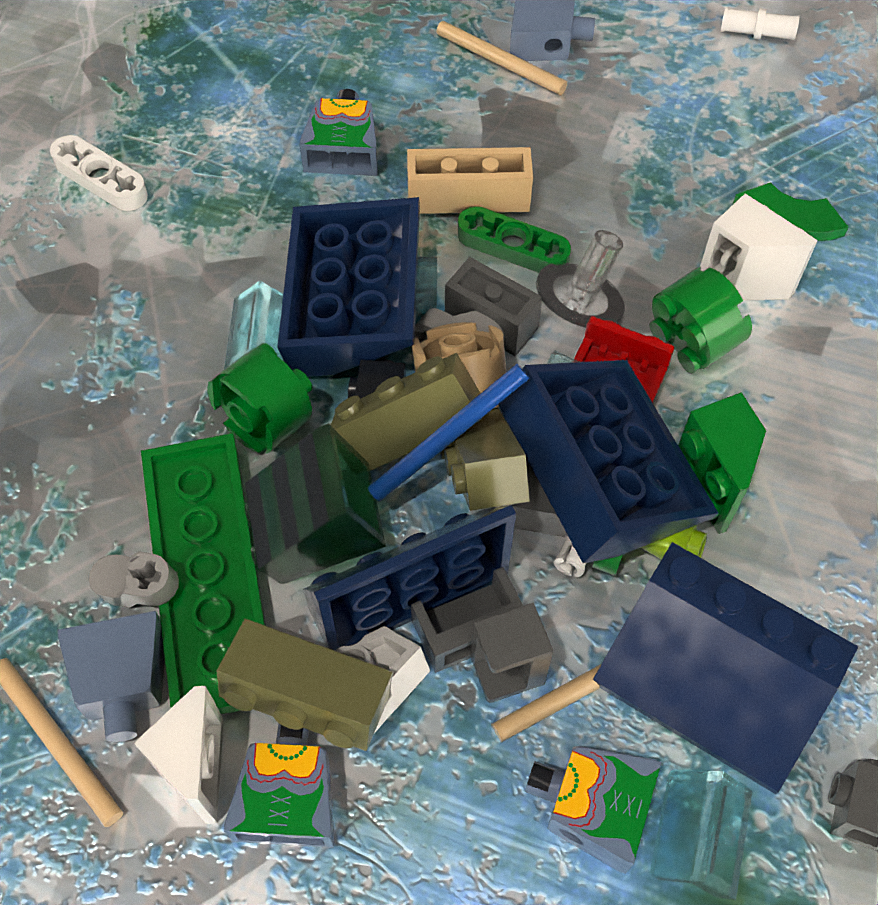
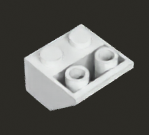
M744 194L713 223L700 267L701 271L710 267L722 273L735 286L743 300H789L795 293L818 240L785 220L767 206Z

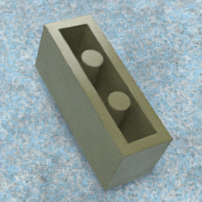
M457 353L444 359L440 356L433 357L421 364L415 373L400 379L399 376L389 378L381 383L375 392L361 399L359 396H352L344 400L335 409V415L328 433L356 475L360 476L411 452L476 398L480 391Z
M499 408L492 409L482 417L481 421L476 422L440 452L441 458L445 459L448 476H452L455 494L464 495L470 511L530 502L526 454Z
M244 619L217 669L219 697L224 698L230 706L238 710L251 711L254 709L273 716L279 724L289 729L299 730L305 728L323 735L327 741L341 748H352L354 746L367 751L389 699L393 672Z

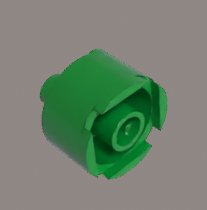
M701 267L695 268L656 294L652 300L654 320L649 323V327L653 336L674 346L678 352L677 357L680 364L689 373H694L699 369L708 367L746 341L752 333L750 315L748 314L742 318L737 307L738 304L743 302L740 293L722 273L710 267L704 271H701Z
M261 343L256 348L248 351L209 381L207 385V393L213 409L217 410L221 406L229 417L223 422L224 426L230 433L234 434V437L241 444L256 453H260L264 449H266V454L272 452L312 417V405L308 393L312 391L313 387L309 378L299 369L292 370L267 343Z

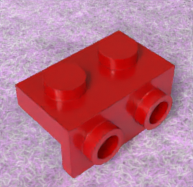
M591 316L586 326L585 337L573 362L627 360L652 403H654L668 371L675 348L673 345L665 343L657 337L646 336L621 327L616 322Z

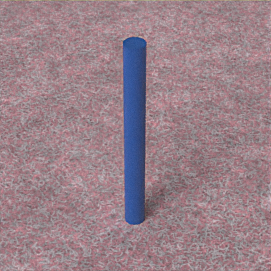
M518 363L515 364L368 486L371 495L381 502L529 380L528 374Z

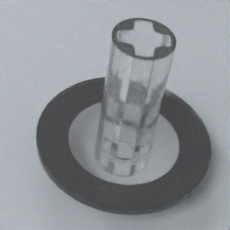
M599 230L594 234L579 265L564 263L545 266L539 272L536 279L537 292L543 297L542 301L545 305L564 320L585 328L591 316L618 323L625 311L624 301L616 287L606 278L623 248L622 240L610 231Z

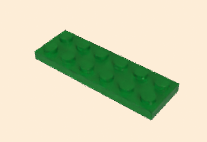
M230 433L141 450L152 552L155 555L161 556L176 571L179 579L175 595L167 603L159 606L170 707L172 708L194 686H206L221 715L240 711L230 706L224 698L219 697L217 669L244 619L265 626L266 623L234 434Z

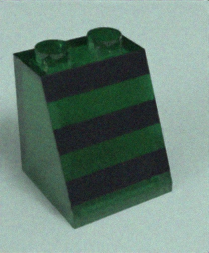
M329 423L318 427L245 483L248 500L245 503V514L249 524L252 526L254 545L251 547L253 562L260 572L265 573L280 584L386 547L377 501L368 490V486L373 483L369 463Z

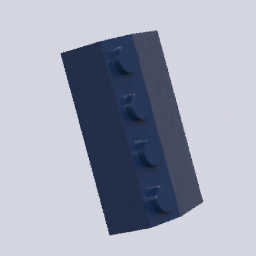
M419 197L293 207L277 346L283 361L292 370L299 369L307 376L335 375L359 366L360 360L372 361L414 345L420 219Z
M627 360L525 365L523 369L530 379L498 404L583 564L621 556L713 519L719 514Z
M506 505L483 509L471 515L468 513L456 515L448 520L444 527L428 534L424 532L413 534L406 538L397 548L383 554L381 552L370 553L361 558L354 567L340 573L328 572L317 577L311 583V586L303 590L308 609L326 647L336 650L342 646H352L361 641L365 635L383 626L393 630L412 621L411 604L421 601L425 611L439 607L492 585L493 571L504 567L508 575L516 512L513 506Z
M672 542L593 680L602 690L772 793L777 794L837 692L859 646Z

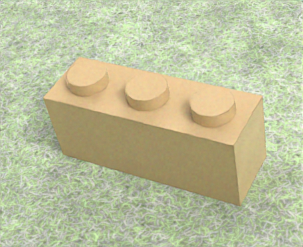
M531 147L407 149L408 198L419 197L420 214L461 213L469 207H483L497 213L530 212L533 185Z

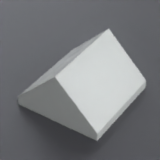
M194 686L138 738L134 744L157 772L206 824L217 823L223 716L206 686Z

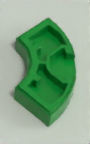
M771 182L738 193L733 201L734 204L744 194H747L818 241L844 237L849 228L827 198L813 201L796 199L782 193Z

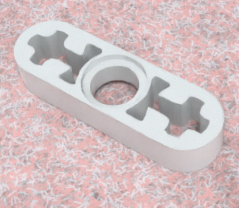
M63 136L52 143L50 154L56 169L61 174L119 210H137L146 203L148 193L143 177L138 172L78 136ZM98 168L109 170L102 177L94 178L89 176L93 170Z

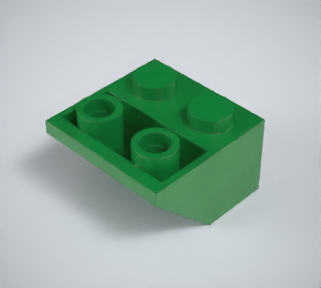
M742 392L691 411L678 444L719 513L713 519L708 520L711 521L718 534L727 531L750 486L766 433L765 427Z

